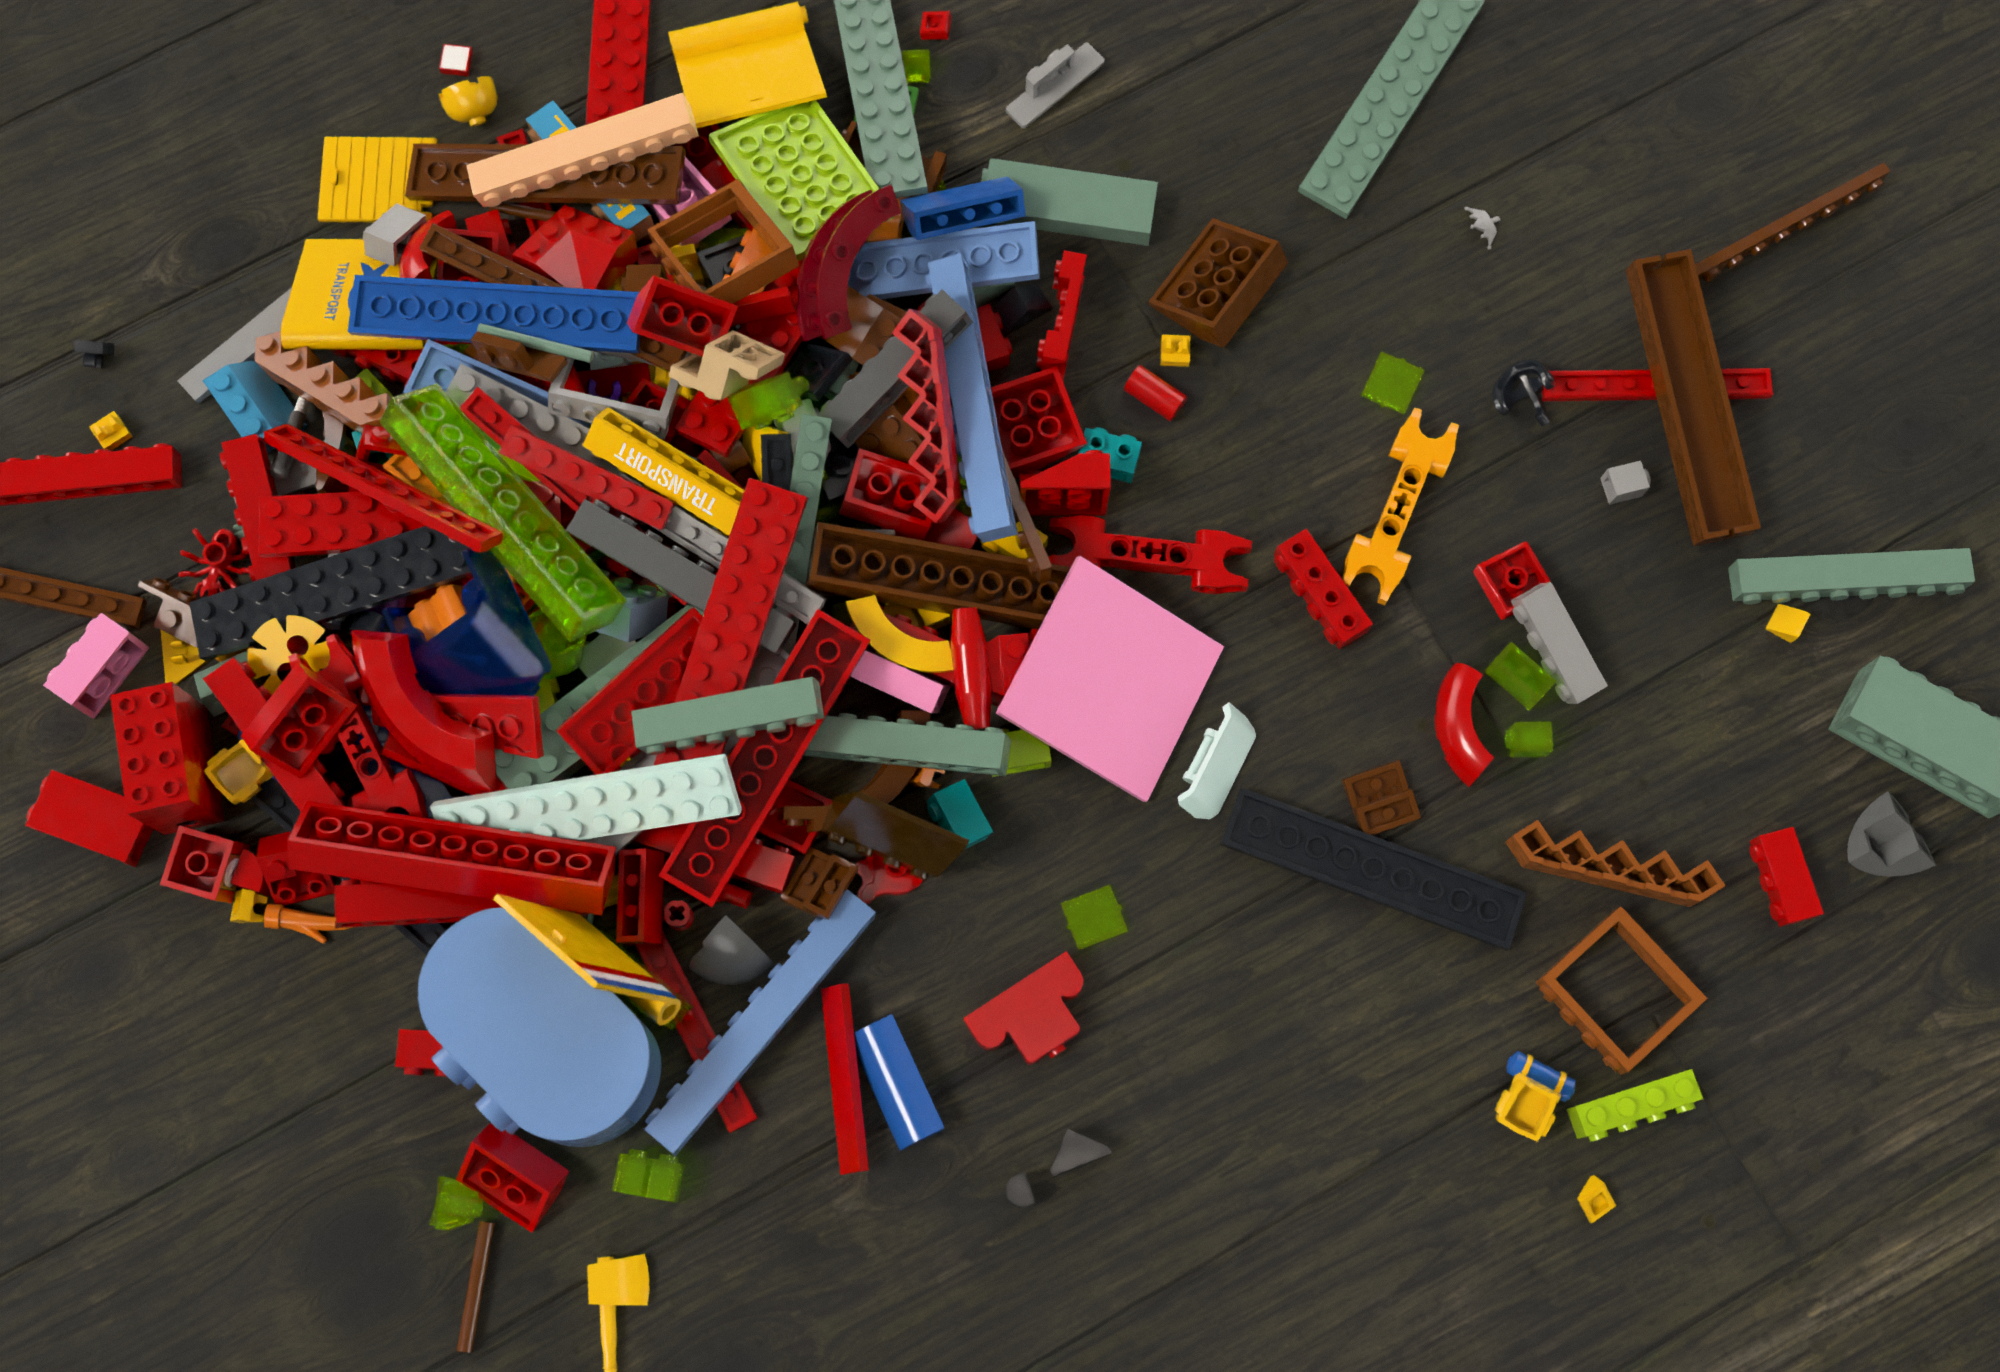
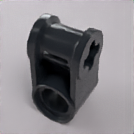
M360 611L347 615L345 620L341 621L340 631L351 636V631L353 630L390 633L394 622L373 611Z

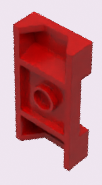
M1065 250L1062 261H1056L1053 289L1058 290L1057 300H1060L1059 315L1057 314L1054 331L1048 330L1046 340L1040 339L1036 366L1040 367L1041 371L1057 366L1062 381L1064 380L1084 282L1083 272L1087 254Z

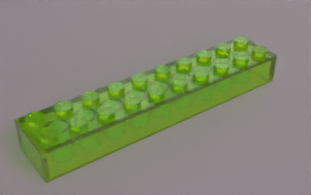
M435 383L392 397L380 423L452 507L503 532V543L489 550L565 638L572 642L612 624L627 600L439 384Z

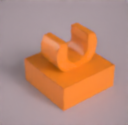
M917 767L908 784L914 787L938 789L940 785L932 780L934 773L945 774L946 771Z

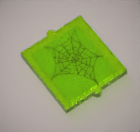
M1381 351L1361 396L1379 403L1381 408L1386 406L1405 414L1424 370L1407 363L1404 358L1398 359Z
M1110 885L1060 903L1068 923L1066 928L1071 930L1078 951L1128 932L1120 912L1122 906L1117 904Z

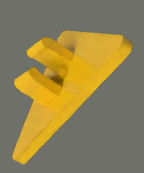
M161 630L165 683L173 682L178 685L210 661L200 659L198 648Z

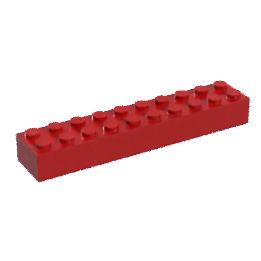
M816 610L773 684L813 677L819 682L824 718L817 719L816 724L811 726L798 727L796 723L786 725L784 731L769 733L765 729L755 731L756 735L753 737L740 738L728 758V764L742 808L740 815L689 823L658 876L709 906H715L869 646L870 639L821 610Z
M306 801L287 840L289 869L489 899H494L499 894L556 909L602 915L615 874L616 846L314 801Z

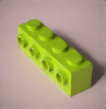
M1690 1069L1566 1110L1577 1139L1588 1136L1590 1142L1608 1137L1606 1130L1618 1127L1619 1132H1623L1637 1127L1636 1121L1647 1118L1648 1123L1666 1118L1665 1111L1674 1108L1677 1114L1694 1109L1695 1105L1693 1102L1702 1100L1703 1097L1694 1073Z

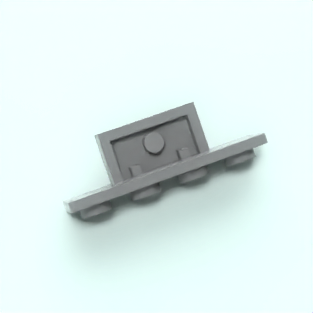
M1084 43L1076 51L1068 44L1061 50H1054L1045 63L1040 67H1033L1028 72L1025 92L1006 107V113L1022 129H1025L1104 64V58L1089 43Z

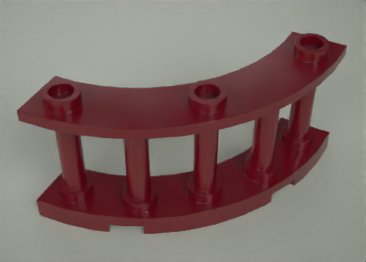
M892 184L873 193L872 190H867L844 202L819 226L805 250L797 279V285L799 286L796 311L803 341H808L823 335L824 339L852 329L847 307V287L850 270L860 247L867 237L883 222L901 213Z

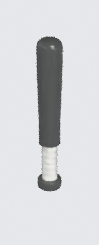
M299 396L295 409L290 414L288 424L302 431L306 419L305 413L310 401L304 400ZM277 450L270 468V475L277 480L286 479L294 457Z

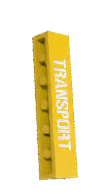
M609 407L594 418L582 446L590 450L596 457L605 459L615 465L621 472L641 481L647 488L655 490L676 502L675 505L682 506L693 513L699 520L713 525L722 534L730 536L745 490Z

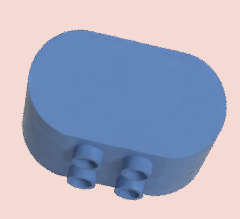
M503 907L483 910L460 920L449 928L429 951L419 977V1008L426 1028L443 1046L431 1059L456 1085L462 1084L470 1090L478 1083L487 1092L475 1105L501 1132L505 1129L513 1135L521 1127L533 1135L561 1145L589 1147L609 1142L621 1136L645 1114L657 1092L662 1068L660 1049L651 1031L613 992L593 988Z

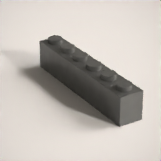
M944 290L932 295L926 301L925 307L920 311L942 329L944 351L973 323L967 312ZM896 336L888 339L883 349L874 358L866 361L862 370L853 379L848 380L842 386L841 392L833 400L827 401L817 415L832 419L830 431L847 448L909 387L897 375L914 354V351Z

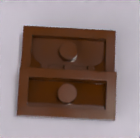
M1394 760L1341 779L1357 823L1363 833L1374 835L1421 818L1413 791L1408 788L1400 760Z
M810 847L780 899L783 903L796 909L829 920L859 867L834 854L829 856Z

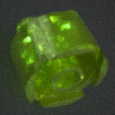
M549 606L538 609L530 615L525 627L522 649L526 656L540 668L538 673L542 678L553 679L556 676L569 674L581 664L586 642V625L578 614L566 609V612L556 610V607Z

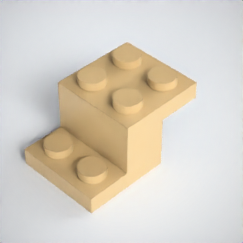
M733 330L706 344L703 357L692 354L673 364L668 377L677 380L683 387L695 388L703 392L710 399L722 400L748 385L749 379L756 380L782 365L785 353Z

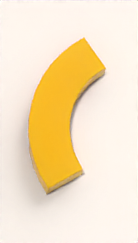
M876 595L846 601L845 604L849 616L858 633L870 639L869 645L885 659L918 672L944 673L953 671L952 655L948 640L924 641L901 632L886 618L878 604Z

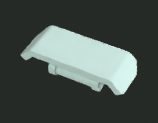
M1229 702L1222 707L1225 718L1219 730L1206 729L1204 739L1191 766L1182 777L1191 786L1189 790L1178 796V803L1195 818L1211 819L1220 812L1256 738L1255 729L1249 720Z

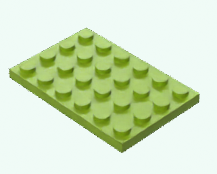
M816 100L755 114L709 134V142L735 180L738 179L793 245L798 261L803 259L805 250L819 226L841 204L867 190H872L873 193L879 189Z

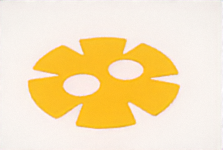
M287 615L286 633L276 618L265 622L254 633L252 638L264 646L266 650L248 648L247 652L248 663L257 674L254 679L271 674L263 685L273 695L283 682L277 675V669L283 663H290L288 657L293 655L287 648V642L294 635H300L308 642V651L302 657L306 659L309 666L315 672L320 671L319 669H324L330 660L327 641L319 644L315 643L325 632V629L308 618L295 615Z

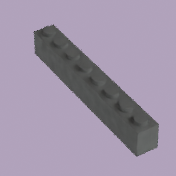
M584 499L566 529L568 533L700 611H705L716 575L713 574L715 571L713 567L701 560L697 564L687 559L689 553L675 545L671 549L661 544L663 538L648 529L645 534L635 529L637 523L621 514L618 519L609 513L611 508L599 500L595 499L591 503ZM777 606L776 610L771 609L760 646L779 656L797 626L791 620L793 614L780 606Z

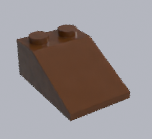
M848 286L847 307L852 329L824 339L823 335L819 337L840 351L848 352L852 359L864 365L866 361L874 358L883 349L888 339L895 337L892 332L901 319Z

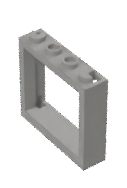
M594 351L651 364L631 353ZM687 352L685 358L690 356L691 353ZM565 357L568 363L554 379L548 392V413L592 423L599 413L609 407L658 438H666L683 387L677 380L670 379L660 411L564 389L575 360Z

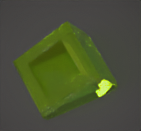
M903 50L902 62L906 82H930V50Z

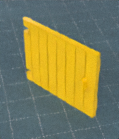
M324 137L318 221L375 222L396 203L425 214L426 222L430 220L432 213L423 212V207H432L433 201L409 200L405 196L413 143L437 144V139L411 137Z

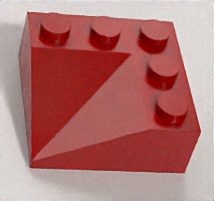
M567 205L560 208L512 254L514 263L561 286L608 290L626 272L627 265H633L639 259L633 231Z
M1057 366L991 387L1002 451L1014 479L1019 478V473H1025L1028 470H1039L1087 445Z
M1089 450L1042 472L1039 470H1028L1025 473H1019V491L1030 516H1106L1111 489L1110 453H1103L1101 450Z

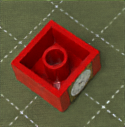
M179 826L160 885L214 901L232 903L237 887L230 884L243 849L249 851L250 845L197 829Z

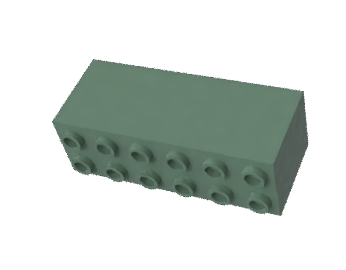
M1880 655L1861 668L1856 674L1828 730L1989 819L2000 814V717L1990 716L1981 711V707L1977 704L1957 698L1948 688L1937 687L1928 682L1924 675L1904 669L1893 658Z

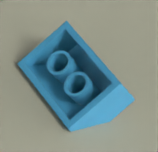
M255 360L227 364L202 380L241 437L257 434L264 439V431L288 423L290 414L295 409L278 383L273 381ZM304 422L302 431H303L304 429L308 428V426H307V424H306L305 422ZM265 443L267 454L275 449V447Z

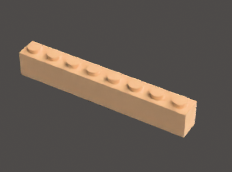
M680 93L466 166L473 196L484 208L488 206L494 207L503 201L521 198L530 192L548 189L566 180L578 179L583 174L592 171H602L610 165L622 161L629 162L637 156L649 152H659L664 147L676 143H686L691 138L699 135L692 107L684 94Z

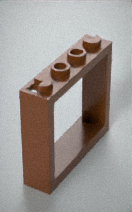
M738 179L647 229L653 244L649 245L651 251L656 258L662 257V264L668 274L676 275L674 277L676 283L730 303L741 300L799 266L793 245ZM740 210L773 252L707 290L702 291L670 248Z
M1621 906L1613 910L1535 981L1540 987L1539 990L1544 994L1543 997L1548 1002L1553 1001L1560 1008L1561 1011L1559 1013L1569 1025H1575L1583 1033L1581 1035L1583 1041L1590 1048H1596L1604 1056L1602 1060L1605 1065L1610 1066L1615 1072L1618 1071L1620 1075L1634 1068L1707 999ZM1611 927L1684 1003L1672 1017L1629 1057L1618 1048L1556 980L1564 970Z

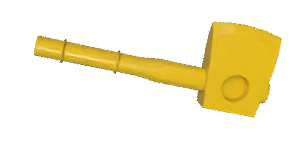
M645 1254L620 1259L601 1257L598 1258V1263L587 1265L589 1304L600 1305L604 1372H617L618 1367L616 1361V1305L647 1306L649 1272Z

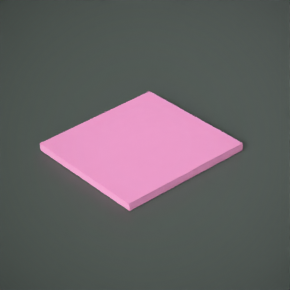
M1078 556L1072 564L996 714L1142 802H1147L1224 646L1082 556Z

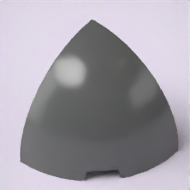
M1889 791L1877 798L1864 810L1851 831L1847 848L1848 861L1861 871L1879 876H1904L1935 866L1934 859L1923 837L1915 831L1914 827L1910 824L1909 815Z
M725 915L703 941V948L693 956L689 969L701 978L713 983L738 985L762 977L776 965Z

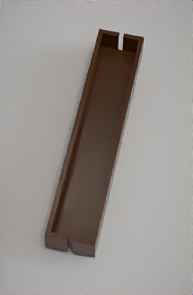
M1687 249L1667 253L1662 258L1660 255L1636 259L1625 271L1693 546L1717 542L1723 538L1727 540L1750 535L1761 529L1692 250Z

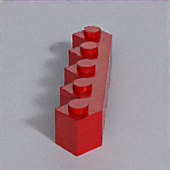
M909 309L892 334L914 351V354L897 377L920 394L903 417L906 423L925 437L908 460V463L930 480L913 505L935 523L945 522L962 499L942 329L919 310Z

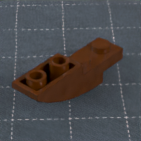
M322 411L324 417L323 442L355 457L357 449L352 436V432L355 430L342 423L338 418ZM316 469L317 481L315 486L319 494L347 491L349 485L343 484L339 480Z

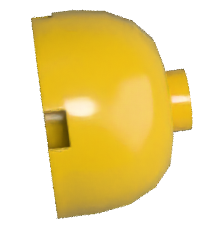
M490 76L477 77L479 83H469V80H465L441 90L442 93H439L438 96L446 114L457 122H469L471 127L486 123L485 117L490 115L497 105L496 87Z

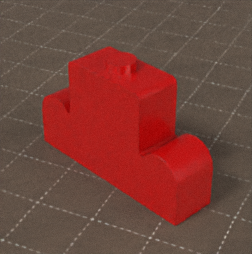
M1066 951L964 1017L963 1022L977 1044L985 1050L998 1049L1004 1043L1005 1036L1009 1035L1028 1065H1033L1046 1055H1049L1052 1059L1066 1050L1064 1044L1079 1033L1080 1027L1062 999L1071 1000L1080 994L1083 986L1082 974Z

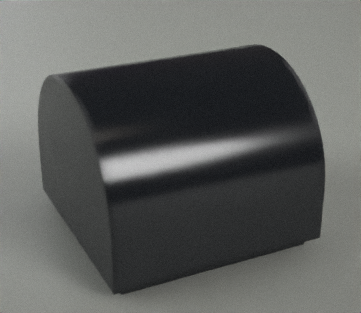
M1024 1173L1012 1177L1006 1186V1197L1015 1207L1023 1208L1035 1202L1029 1181Z

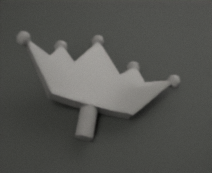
M1465 207L1466 211L1472 213L1469 216L1470 219H1476V222L1470 228L1482 231L1481 238L1488 239L1487 249H1491V243L1497 233L1494 223L1500 221V217L1490 218L1486 211Z

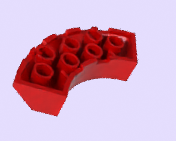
M363 630L351 631L355 660L364 689L381 721L398 743L425 767L441 777L475 790L497 791L494 731L482 730L460 720L455 721L442 712L444 708L434 700L428 690L424 691L417 681L415 674L418 672L412 659L408 634Z

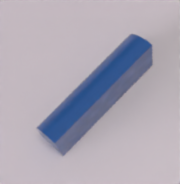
M1008 176L900 200L905 224L910 234L916 240L1026 216L1023 189Z
M891 1014L855 1032L857 1058L899 1150L902 1151L945 1130L893 1015Z

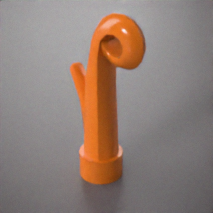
M267 904L265 909V928L294 930L306 934L322 944H325L327 939L318 930L334 931L349 929L335 928V916L284 908V905Z

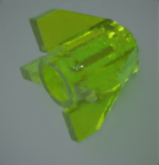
M439 1176L437 1183L438 1193L430 1225L435 1226V1229L448 1231L468 1223H473L475 1217L480 1218L483 1199L478 1198V1191L469 1189L453 1178Z

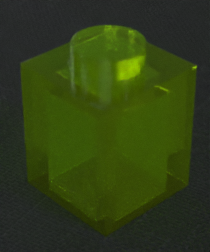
M1515 722L1505 734V745L1507 749H1510V757H1547L1553 751L1551 722Z

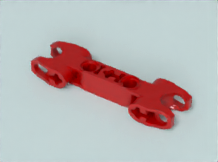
M1078 515L1050 518L1049 531L1068 537L1074 544L1073 550L1068 554L1048 556L1051 564L1071 567L1076 557L1082 556L1099 568L1103 566L1192 576L1191 590L1199 593L1217 595L1247 591L1249 579L1228 572L1224 567L1223 560L1231 555L1250 553L1252 548L1251 540L1225 531L1204 529L1196 532L1195 543L1107 534L1105 533L1106 521L1099 517ZM1115 547H1121L1125 549L1127 554L1116 556L1111 550ZM1145 551L1151 552V559L1146 558ZM1161 552H1165L1163 561H1160ZM1178 553L1184 557L1185 561L1176 563L1171 560L1170 556Z
M336 634L326 637L330 660L322 671L315 672L301 654L295 653L289 656L291 669L294 668L297 662L323 677L357 705L350 718L336 732L365 789L352 796L354 807L392 813L397 808H405L411 816L429 819L423 791L412 771L406 768L395 774L388 758L381 755L382 745L354 691L363 686L355 657L340 637ZM357 734L364 735V738L360 740L361 745L355 744V741L359 739ZM372 759L378 762V770L374 775H370L367 770V765Z

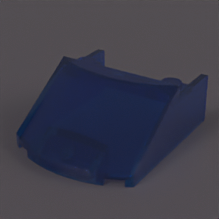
M466 548L462 551L474 577L465 584L461 593L462 603L467 613L429 641H427L422 630L413 627L408 615L415 609L414 607H386L382 611L392 633L408 634L412 659L418 672L415 676L424 691L428 690L429 693L534 696L540 689L538 684L544 673H549L552 667L502 559L495 549H489L481 553L473 551L471 548Z

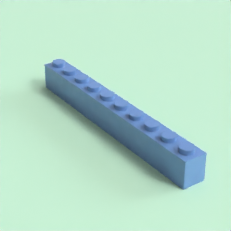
M960 253L928 262L929 274H926L925 278L930 292L933 291V295L944 290L967 312L973 321L944 353L949 394L953 407H951L953 425L956 424L958 434H955L956 449L962 455V461L959 462V470L962 478L966 479L967 489H964V498L967 506H971L972 517L968 518L972 534H976L985 543L1017 535L1018 533L969 265Z
M847 889L829 920L817 917L807 930L810 934L803 942L798 939L788 951L790 958L784 965L778 963L769 973L768 978L771 980L763 989L759 986L747 1000L751 1004L743 1013L740 1010L737 1011L727 1024L730 1029L722 1037L718 1034L707 1047L710 1051L703 1061L698 1058L687 1071L689 1077L682 1086L677 1083L666 1096L669 1101L661 1110L658 1107L655 1108L645 1121L648 1126L644 1130L676 1156L874 920L876 912Z

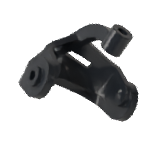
M1534 359L1522 360L1508 368L1495 383L1493 388L1494 405L1498 412L1505 416L1511 412L1512 405L1517 400L1530 396L1537 412L1534 417L1540 426H1545L1550 422V418L1544 411L1536 391L1543 385L1547 390L1555 387L1554 378L1539 361ZM1526 374H1536L1538 377L1528 378ZM1519 378H1521L1522 382L1513 391L1512 386Z

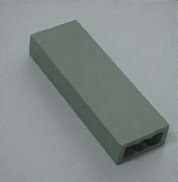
M990 158L989 168H983L981 182L1008 176L1023 189L1026 216L993 224L1007 225L1035 221L1037 230L1149 245L1158 182Z

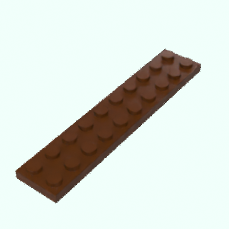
M413 143L405 196L413 201H478L473 196L466 165L527 144ZM667 146L659 152H649L637 156L632 161H622L610 165L605 170L592 171L583 174L578 179L566 180L555 184L551 188L539 189L528 193L524 197L512 198L503 202L679 204L686 150L683 146Z

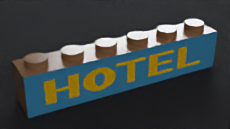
M551 101L526 118L530 128L527 134L533 143L576 129L574 124L554 101ZM590 203L593 206L591 210L595 217L633 231L636 242L648 235L647 229L654 226L651 215L642 204Z

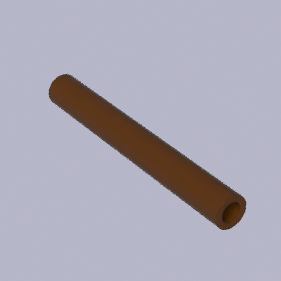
M479 1221L456 1351L473 1352L495 1223Z

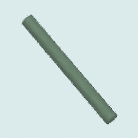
M479 323L477 327L478 332L521 342L525 347L592 363L594 359V351Z

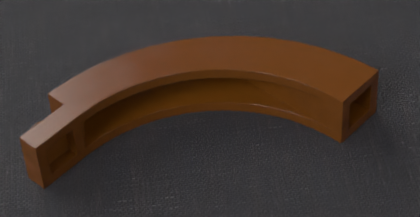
M901 710L893 713V722L897 723V719H908L914 721L916 725H926V722H930V713L927 711ZM882 764L874 777L859 792L889 804L907 785L917 767ZM831 805L783 806L777 808V820H786V826H805V820H807V833L822 832L821 829Z

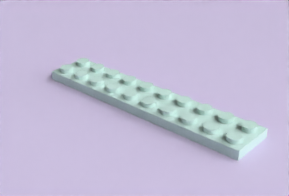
M726 754L434 801L430 806L435 820L576 841L740 815L742 810Z

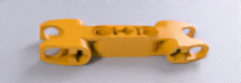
M1414 407L1410 417L1400 428L1389 453V457L1403 463L1372 539L1356 534L1344 564L1342 580L1348 588L1358 574L1371 573L1378 578L1381 585L1377 603L1386 605L1391 593L1400 583L1411 559V555L1399 551L1397 548L1427 474L1431 473L1443 478L1455 451L1459 425L1451 422L1448 430L1442 437L1437 439L1428 438L1422 434L1419 428L1422 410ZM1404 477H1413L1417 484H1408ZM1398 502L1403 504L1402 510L1397 516L1394 512ZM1383 527L1393 528L1396 535H1387L1383 531Z

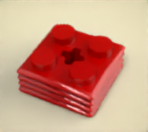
M1527 541L1478 564L1473 571L1501 620L1514 615V606L1511 600L1540 583L1551 582ZM1509 578H1518L1519 583L1517 585L1511 584Z

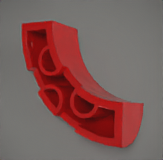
M446 210L434 216L413 234L400 259V278L432 279L429 266L431 261L436 258L423 253L419 247L432 223L442 228L457 229L452 212Z
M1455 663L1446 674L1437 694L1436 713L1434 716L1437 740L1439 739L1445 754V760L1459 779L1470 787L1494 759V756L1480 742L1471 717L1472 697L1483 674L1466 664Z

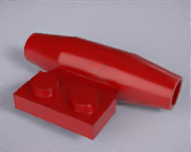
M977 607L954 609L951 632V655L956 697L964 725L972 726L974 730L990 727L992 692L1005 696L1029 650L1028 633L999 635L986 642Z

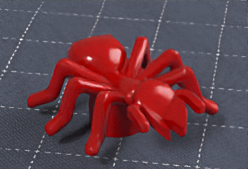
M194 528L192 532L204 546L203 558L181 550L180 554L196 563L208 564L210 566L197 572H179V577L199 578L209 572L208 577L199 582L193 591L195 595L200 591L202 598L207 591V596L217 594L218 590L220 592L225 591L218 580L220 576L228 582L231 588L238 587L224 571L227 569L241 575L249 573L247 567L238 568L231 565L232 562L247 557L243 549L240 554L234 555L239 549V540L235 534L229 529H220L212 537V542L208 543L199 530Z

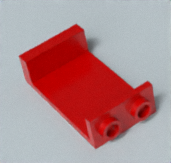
M51 770L49 776L43 779L40 785V795L36 803L29 808L25 826L37 832L57 837L135 868L153 831V828L127 814L125 796Z

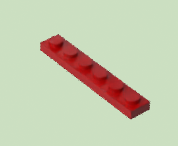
M510 425L499 450L500 454L659 530H664L676 503L514 425Z

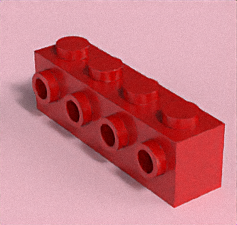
M329 349L340 358L348 356L354 359V363L363 369L370 370L372 368L378 371L382 378L391 383L397 380L405 384L404 387L423 351Z
M1307 529L1277 546L1274 553L1275 565L1280 572H1286L1291 579L1290 585L1298 597L1302 596L1308 604L1307 610L1310 616L1315 621H1320L1324 627L1323 633L1330 644H1336L1340 650L1369 632L1373 623Z

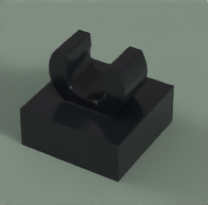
M74 340V351L85 352L83 367L103 368L104 360L102 354L114 355L115 344Z

